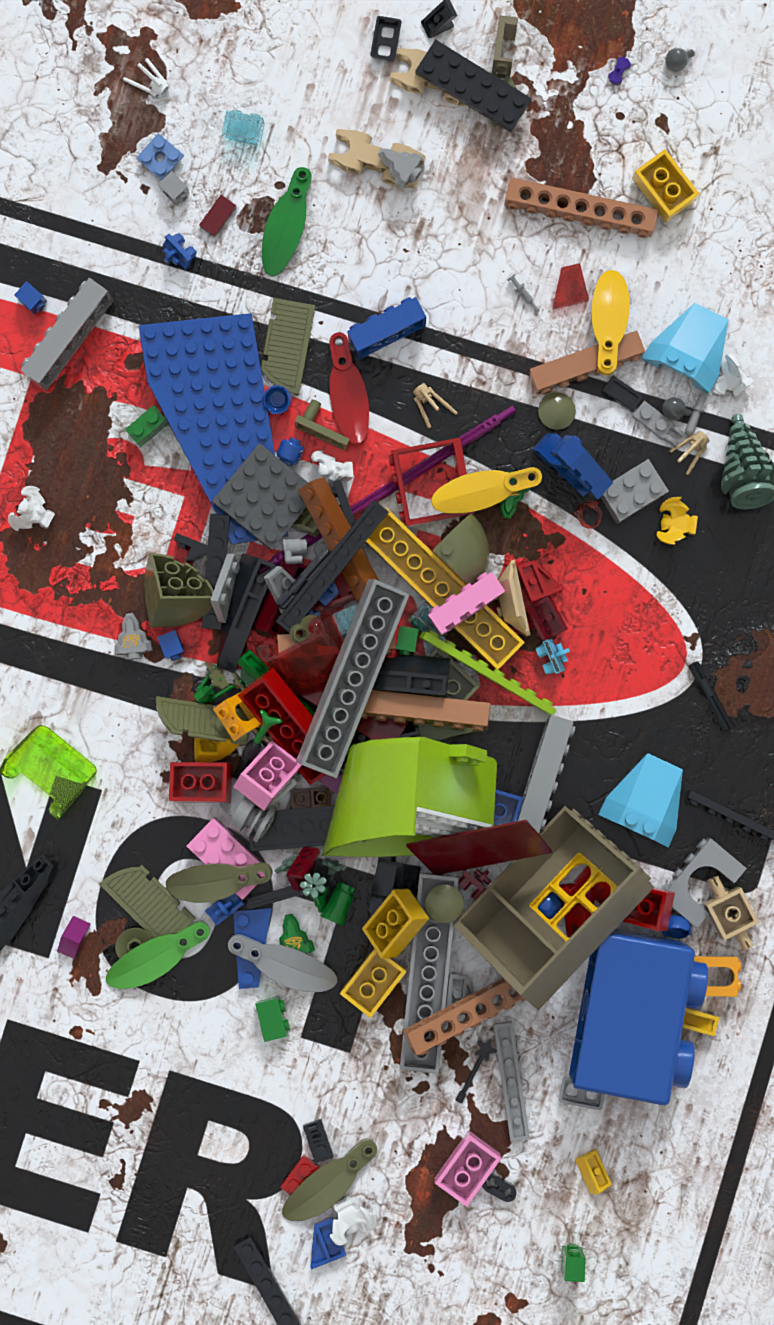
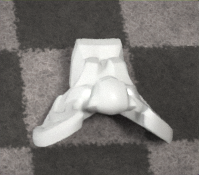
M727 353L725 355L727 361L723 362L719 371L722 375L718 377L708 395H712V392L725 395L727 390H730L737 397L754 381L752 378H746L736 358L731 353Z
M322 450L312 453L311 459L313 462H320L319 475L325 478L330 489L334 486L333 482L338 480L347 482L354 477L352 462H336L334 457L324 454Z
M26 486L21 490L22 495L28 496L29 502L24 498L19 504L17 513L22 515L16 516L13 512L8 515V523L14 530L19 531V529L33 528V523L39 524L45 529L48 528L55 513L45 510L42 506L45 500L38 492L40 491L39 488Z
M348 1195L333 1205L338 1213V1219H333L330 1238L337 1245L347 1243V1238L344 1236L346 1230L347 1235L362 1228L361 1224H365V1230L371 1231L377 1224L375 1213L371 1214L361 1206L356 1209L352 1206V1200Z

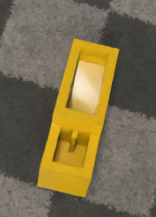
M686 1008L683 1028L715 1037L719 1017Z

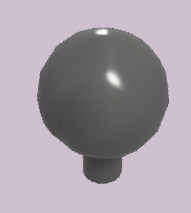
M673 48L666 55V66L671 71H681L686 67L688 59L695 55L693 49L685 51L682 48Z
M671 397L662 405V412L667 419L678 420L683 416L691 417L692 410L687 409L685 403L680 398Z

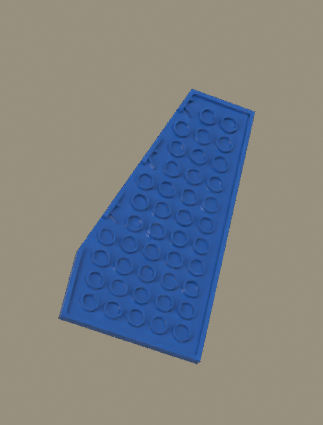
M252 313L138 325L147 384L151 388L177 442H179L210 503L259 443L275 455L268 410L264 407L263 401L265 391ZM211 503L216 514H225ZM230 518L228 540L231 545L258 541ZM288 531L282 538L288 537Z

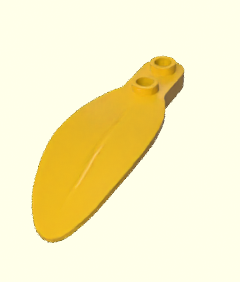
M608 270L600 276L592 300V326L599 345L597 369L602 375H611L616 370L618 344L626 331L630 310V298L626 281L619 272L614 270ZM610 343L612 347L607 348L605 344ZM608 361L611 365L605 366L604 362Z
M535 467L510 473L487 470L466 474L441 486L432 496L431 504L434 509L443 513H468L482 510L505 500L515 491L537 486L542 480V474ZM530 473H533L535 476L532 481L528 479ZM511 478L516 480V484L513 486L510 484Z

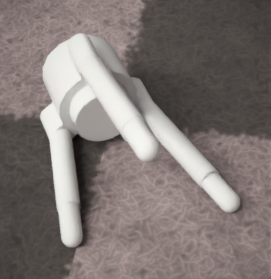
M148 58L145 61L157 77H154L140 63L138 67L152 80L150 83L151 89L126 77L123 78V81L150 93L155 98L157 95L163 97L170 87L168 81L162 77Z

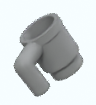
M283 539L286 564L303 563L302 555L308 554L306 539Z

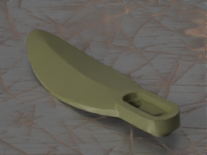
M265 862L240 867L220 863L204 864L173 873L166 880V887L169 893L177 899L193 903H206L229 897L245 886L266 883L272 877L273 870ZM258 872H263L264 876H260ZM240 875H244L246 880H242Z
M368 1138L362 1139L344 1157L326 1163L308 1176L286 1200L282 1208L284 1218L290 1221H304L318 1216L331 1208L348 1191L355 1180L357 1172L376 1156L377 1146L375 1142ZM366 1148H371L369 1153H365ZM351 1161H356L354 1166H350Z

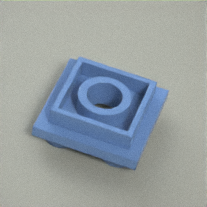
M158 133L136 159L157 178L162 180L179 163L184 155ZM159 154L166 156L162 162H157L156 157Z

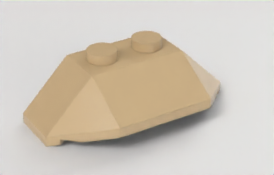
M511 560L498 580L505 592L496 598L500 606L496 607L497 614L509 627L524 637L530 636V630L515 560Z

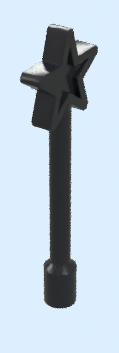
M489 1039L486 1043L477 1041L480 1049L475 1055L480 1056L463 1089L459 1091L455 1099L457 1102L463 1103L466 1092L484 1057L488 1061L490 1053H497V1050L491 1047L492 1039Z

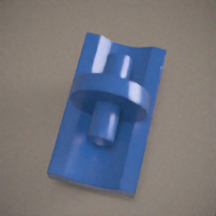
M180 233L173 236L167 234L165 236L166 240L163 243L165 248L163 252L166 254L164 261L167 264L173 262L177 265L179 263L187 270L190 267L191 261L196 257L197 251L192 246L186 249L182 247L185 239Z
M235 893L229 897L217 900L205 912L217 926L244 905V903Z

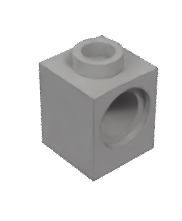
M172 171L158 183L160 190L175 205L183 203L188 198V187Z

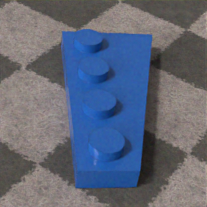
M272 908L236 910L233 913L235 934H242L262 944H266ZM238 942L235 943V944H236V948H240V947H241L240 943H238ZM257 950L252 951L254 956L259 955ZM236 955L239 989L259 987L261 971L253 962Z

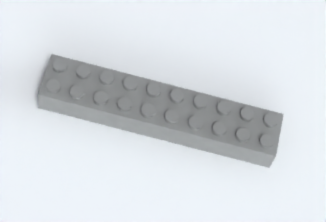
M368 579L296 759L297 763L337 778L410 594L376 579Z
M419 872L417 901L429 920L412 940L403 1030L446 1007L454 921L450 923L434 921L427 913L425 899L428 893L438 885L449 884L458 888V876ZM431 1031L425 1033V1040L430 1038ZM403 1034L400 1070L439 1074L441 1046L430 1048V1051L424 1055H416L411 1051Z

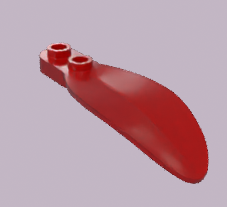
M337 332L329 340L333 360L329 383L331 406L343 436L349 438V442L352 444H360L367 435L369 425L367 391L359 370L352 362L347 336L344 333ZM336 340H342L343 344L337 346L335 342ZM341 358L346 360L344 365L339 364Z

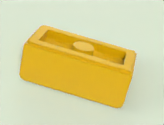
M596 1149L575 1158V1162L590 1194H600L612 1185Z

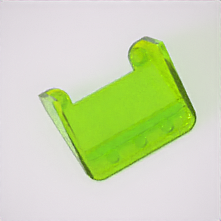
M45 725L35 727L4 758L0 767V774L4 777L13 779L22 773L52 797L54 801L50 804L49 812L57 820L68 810L97 772L96 766Z

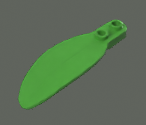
M196 921L176 934L162 935L138 945L111 966L106 974L107 984L117 989H128L156 980L172 969L187 950L208 938L210 934L209 926L203 921ZM198 929L204 930L202 935L196 933ZM181 939L187 940L184 945H181L179 942Z

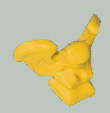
M681 497L668 498L660 506V512L669 511L671 514H663L661 520V530L669 529L668 532L658 531L656 533L657 538L663 543L675 545L676 541L685 538L684 533L693 536L696 534L698 516L693 515L690 517L686 514L689 508L680 501Z

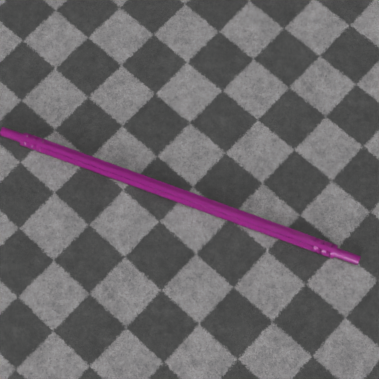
M511 406L500 414L493 415L460 436L462 448L499 426L501 421L516 412L515 408ZM452 446L443 447L402 473L403 484H408L453 455ZM393 480L352 505L350 508L353 517L364 512L373 500L379 502L397 491V485L393 484ZM321 533L317 537L307 534L301 539H306L307 547L323 537ZM284 549L272 556V559L268 562L280 566L285 557ZM262 565L259 574L264 573L270 568Z

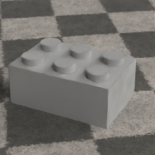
M647 459L613 480V484L600 498L615 522L619 524L666 495L669 490L650 460Z

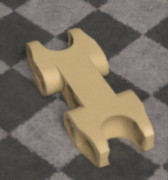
M398 48L397 58L408 63L411 68L406 73L391 72L390 82L415 94H423L425 87L444 92L415 74V70L427 53L426 51ZM445 92L443 99L446 102L458 106H467Z
M336 130V138L348 144L350 148L344 154L329 153V163L341 168L345 172L361 175L363 167L383 173L381 180L384 183L400 188L395 184V179L390 175L389 168L382 163L378 156L381 147L371 145L372 137L369 134L357 130ZM400 143L392 144L391 149L397 153L405 151L409 154L417 153L423 156L420 165H424L426 160L424 154L407 145ZM418 180L415 183L409 181L404 188L417 189Z

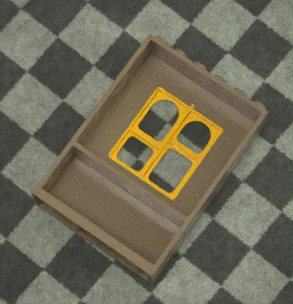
M566 806L539 833L552 849V853L512 861L453 924L499 974L538 1011L654 888L649 882L651 877L635 861L630 860L631 858L627 854L620 851L611 840L606 839L588 820L583 819L574 808L569 810ZM577 865H588L591 869L590 878L574 896H569L559 886L560 882ZM606 882L611 887L610 896L599 907H595L585 895L595 884ZM551 892H554L565 902V905L552 919H548L539 911L538 906ZM577 903H580L591 913V916L568 938L557 928V924Z

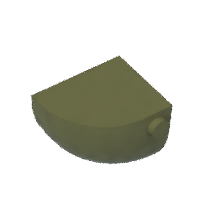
M471 513L433 549V553L466 585L469 583L473 585L478 582L476 578L487 572L489 564V544L486 533L478 519Z
M150 553L146 564L144 584L145 603L150 627L181 626L194 622L206 615L213 607L210 600L214 590L207 579L204 580L198 574L199 571L186 562L182 564L174 560L172 556Z

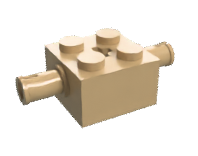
M718 875L714 876L713 879H708L707 882L715 896L703 903L706 911L709 912V917L719 937L727 940L736 936L742 951L747 950L748 947H753L754 944L751 942L746 930L758 924L759 921L742 888L736 886L730 890H725ZM729 909L734 910L732 917L727 915Z

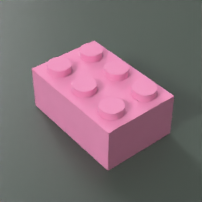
M271 741L240 774L233 787L265 811L292 781L302 765L297 763L293 756L275 742Z
M468 1130L435 1176V1184L467 1207L501 1160V1155Z

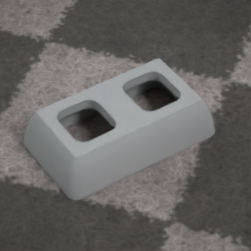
M563 1077L559 1096L560 1103L602 1110L605 1094L597 1093L595 1100H589L585 1098L586 1091L578 1089L575 1097L566 1095L567 1085L569 1083L572 1084L570 1077Z

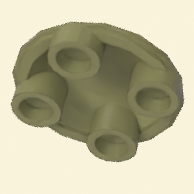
M557 392L551 393L542 399L539 404L538 414L543 426L553 430H560L570 426L575 418L576 409L570 397Z
M441 884L434 887L428 893L425 899V908L428 915L434 921L450 923L461 915L464 909V900L457 888L449 884Z

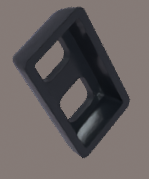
M377 16L370 53L372 58L385 61L395 60L402 23L401 19ZM383 27L394 29L392 38L381 36ZM380 45L391 47L389 56L378 54Z

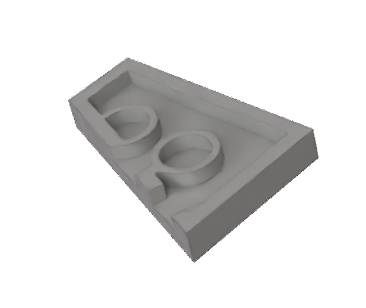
M227 553L210 600L218 622L226 623L236 574L239 571V562H237L235 554Z

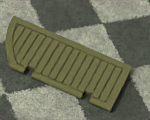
M273 298L271 314H275L276 318L275 320L269 319L263 355L268 356V361L262 360L261 372L273 384L283 386L290 393L299 395L316 306Z
M156 696L158 715L164 726L170 731V734L182 736L183 732H188V737L226 742L227 738L231 739V743L247 745L248 733L233 741L213 710L216 705ZM235 709L237 716L241 720L248 721V717L243 710Z
M143 865L117 871L99 883L152 938L176 934L188 927L196 919L185 907L181 911L177 908L180 902L155 877L151 880L146 877L150 872Z

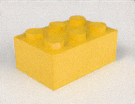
M666 149L638 168L632 177V180L651 205L659 210L658 214L665 223L693 204L700 194Z
M393 889L363 926L362 930L381 959L397 958L429 918L409 889Z
M373 948L342 988L340 995L371 1018L407 972V969L393 958L381 959L375 948Z

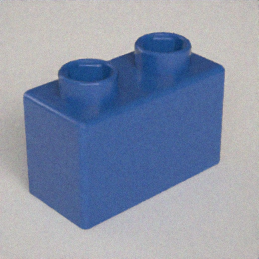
M615 929L589 956L569 1077L575 1089L658 1105H668L672 1087L685 1089L689 1086L694 1066L695 1046L691 1041L681 1040L686 1008L701 1009L708 983V966L706 963L694 961L695 951L690 946L678 940Z

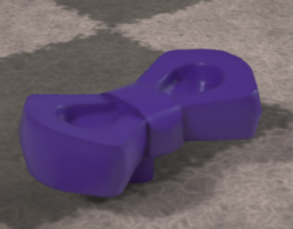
M618 58L614 71L608 74V79L612 84L622 83L623 72L631 67V63L627 58Z

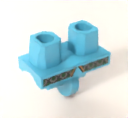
M553 639L544 641L542 645L536 648L540 658L548 655L551 661L543 665L546 674H557L565 671L563 663L568 661L566 653L570 652L569 648L564 650L561 643L555 646Z

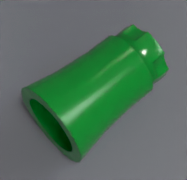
M338 882L336 889L334 888L320 916L345 926L355 888Z

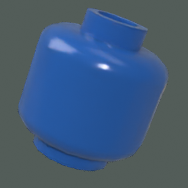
M292 437L289 440L283 439L277 450V457L291 467L293 464H298L304 452L303 446L300 445L301 441Z

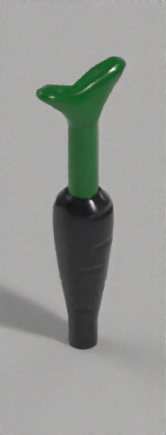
M260 710L263 724L255 738L249 740L245 746L237 769L233 774L235 779L239 778L240 774L259 754L262 748L261 741L268 729L275 724L282 723L281 719L269 717L266 711Z

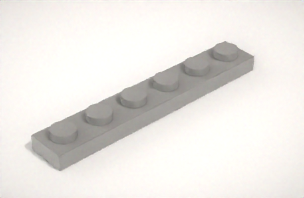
M513 1022L493 1024L510 1141L528 1140L530 1136Z

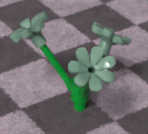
M294 854L288 860L285 859L282 862L283 865L277 867L274 872L277 874L281 871L288 872L295 860ZM330 858L322 860V864L329 868L327 875L334 874L335 876L336 871H345L347 868L343 864H338V860L332 861ZM314 873L313 877L310 874H306L304 876L306 882H301L300 886L304 889L303 893L306 896L310 895L315 906L318 908V912L322 913L326 905L325 898L329 888L323 886L326 883V879L324 877L320 878L319 873Z

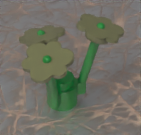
M206 661L204 665L207 666L208 674L197 687L198 691L194 694V698L198 703H212L216 698L235 687L242 691L246 687L236 672L233 675V684L229 686L223 674L224 672L216 665ZM209 678H211L212 684L210 686H205ZM219 687L222 691L213 695L214 691L212 689Z

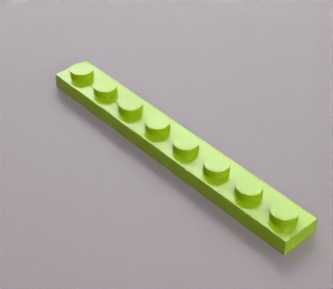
M422 631L420 639L546 714H555L557 709L552 707L553 703L545 698L540 700L536 697V692L529 688L525 691L520 688L521 684L511 678L509 681L504 678L505 674L497 669L492 671L487 668L489 664L480 659L475 661L471 658L473 655L465 650L458 651L455 649L456 645L448 640L443 642L438 639L440 635L434 631Z

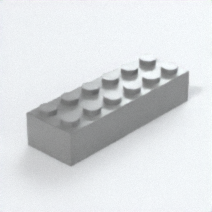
M91 278L83 281L79 286L77 295L70 298L67 303L68 307L56 317V323L53 327H49L46 330L42 342H38L33 348V354L30 358L27 357L23 361L21 371L30 380L47 391L114 300L109 292Z
M552 714L547 717L517 821L527 820L538 834L540 830H544L546 819L543 818L545 812L550 811L552 801L549 799L551 793H555L558 782H555L557 774L561 775L564 766L561 763L562 757L567 756L570 745H567L568 738L573 737L575 726H572L574 721Z

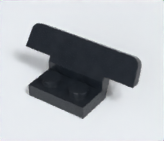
M392 856L378 857L369 913L373 915L393 889H409L415 897L421 867L395 862L396 857Z

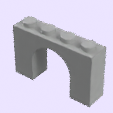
M708 837L706 840L703 838L696 846L698 849L694 854L691 853L684 860L686 864L682 869L678 868L673 873L672 881L669 884L665 883L661 888L675 892L672 908L696 928L709 915V912L690 896L688 891L690 875L700 867L710 866L730 882L735 883L747 869Z

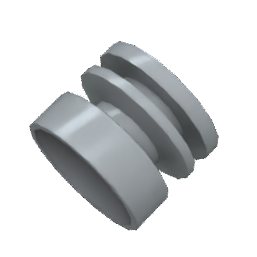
M244 796L228 827L238 833L244 827H247L246 837L249 838L253 831L256 832L253 841L257 843L269 830L274 821L277 807L273 805L269 812H266Z

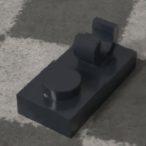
M322 1119L304 1124L303 1129L315 1164L333 1158L334 1154Z

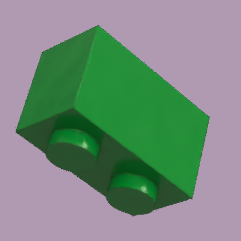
M153 405L125 430L141 448L165 428L168 423L162 413Z
M399 626L396 651L399 652L400 656L415 654L419 629Z
M276 996L257 1001L255 1005L264 1042L287 1037L288 1031H290L289 1020L284 1018L283 1012L286 1011L284 1000L280 1001V997Z
M577 1244L562 1246L561 1271L564 1280L585 1282L586 1257L582 1247H579Z

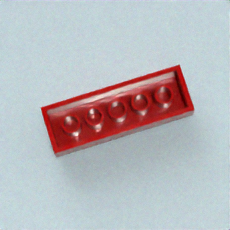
M271 668L249 684L238 696L261 725L263 722L260 710L266 711L269 717L282 720V723L271 726L267 733L278 746L297 759L313 717L276 670ZM304 765L299 769L300 774L309 785L327 775Z

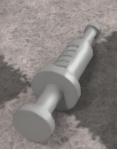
M513 274L507 280H511L516 286L515 293L518 291L526 303L531 304L535 312H539L540 309L533 303L532 296L524 288L525 284L520 285L515 279L516 275Z

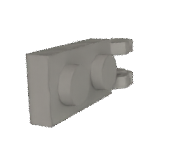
M645 400L632 416L661 440L664 439L673 447H676L678 443L670 435H667L669 430L681 438L685 436L684 431L675 426L672 421Z

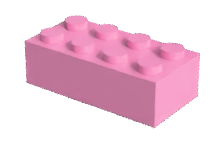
M216 817L187 845L204 864L220 863L240 867L262 862ZM258 872L260 876H264L263 872ZM240 875L242 880H246L244 875ZM256 885L245 886L236 894L243 900Z

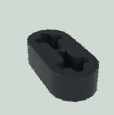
M491 1173L486 1180L490 1181L493 1178L494 1183L498 1187L493 1185L487 1187L486 1181L482 1185L486 1192L505 1202H511L516 1198L515 1186L496 1174ZM501 1188L505 1190L511 1188L512 1195L508 1194L507 1197L504 1196V1191H502Z

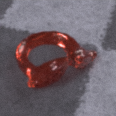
M586 501L577 507L573 515L578 517L582 527L593 529L601 523L603 514L599 507L600 501ZM586 505L598 513V521L593 525H588L584 521V506Z

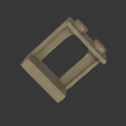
M499 15L492 74L498 78L510 77L513 59L501 58L503 39L515 41L518 24L517 17Z

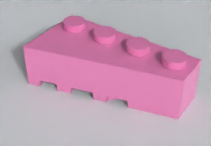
M492 572L489 574L483 573L476 578L478 582L473 585L467 584L461 589L462 592L457 596L451 595L445 600V604L440 607L437 605L429 611L428 619L440 637L505 592Z

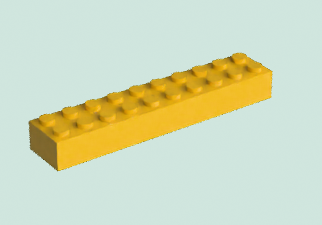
M386 508L390 513L365 543L432 609L437 605L440 607L445 604V600L451 595L457 596L462 592L461 589L466 584ZM487 605L453 628L479 655L497 670L525 643Z

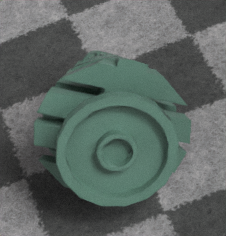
M735 414L732 416L733 426L729 431L730 437L726 450V456L728 457H726L724 462L721 490L725 495L729 491L733 507L737 509H754L765 506L774 500V463L770 460L769 454L765 453L756 434L752 433L750 426L744 423L743 416Z

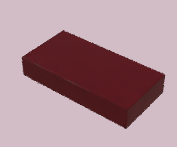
M220 195L199 226L216 237L237 206Z

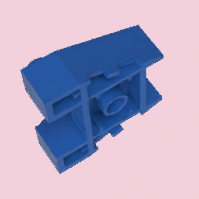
M547 433L532 451L549 467L553 466L559 472L558 475L562 479L565 478L581 496L584 497L590 492L598 500L613 484V481L582 446L583 442L577 436L565 435L562 439L556 433Z

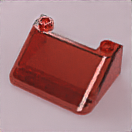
M332 614L319 615L311 619L308 625V632L311 634V637L278 654L274 646L270 644H262L256 647L260 659L268 669L274 668L296 696L327 682L344 642Z

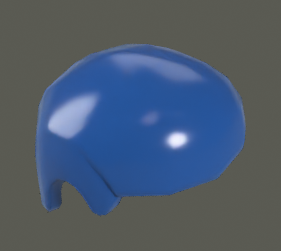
M280 385L271 386L263 396L264 407L271 414L285 413L292 404L290 392Z
M551 892L539 904V911L548 919H552L562 909L561 898L554 892Z
M672 915L670 916L668 930L661 931V933H663L665 938L667 936L675 939L686 938L688 935H691V925L683 916Z

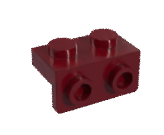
M547 596L526 607L527 618L530 622H533L536 628V635L543 642L568 629L551 596Z
M303 847L286 875L293 891H300L302 889L300 883L306 882L304 876L311 874L316 866L315 860L320 854L318 848Z

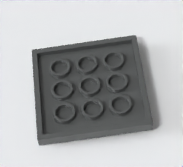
M259 443L211 503L226 515H230L232 520L272 551L305 510L306 505L298 489L308 482Z

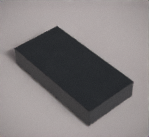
M612 375L602 390V393L632 413L644 397L614 375Z

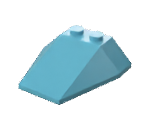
M694 303L650 343L642 360L659 368L660 364L693 380L692 386L709 394L719 377L729 319Z
M647 753L605 798L598 815L669 847L677 828L683 769Z

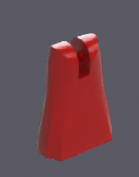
M573 883L560 885L569 896H574L583 886ZM595 886L585 895L593 905L596 895ZM577 903L564 917L568 938L591 916V913L580 903Z

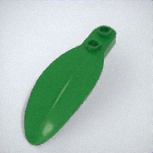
M299 167L294 171L287 192L281 196L273 207L264 229L262 263L265 272L269 276L278 275L287 266L300 242L304 230L307 210L305 198L312 180L310 170L305 167ZM304 174L305 177L300 178L299 175ZM298 191L300 194L294 195L293 192Z

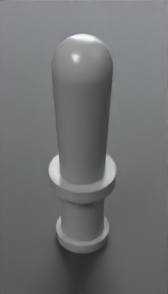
M698 394L696 405L692 407L693 412L685 429L686 435L691 436L694 434L700 413L704 411L702 408L707 396Z

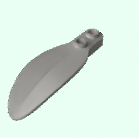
M242 934L233 935L228 942V948L231 953L253 962L267 977L288 988L305 992H323L332 989L337 984V976L328 966L296 949L279 944H262ZM234 943H240L241 947L236 948ZM257 950L259 955L254 956L252 951Z

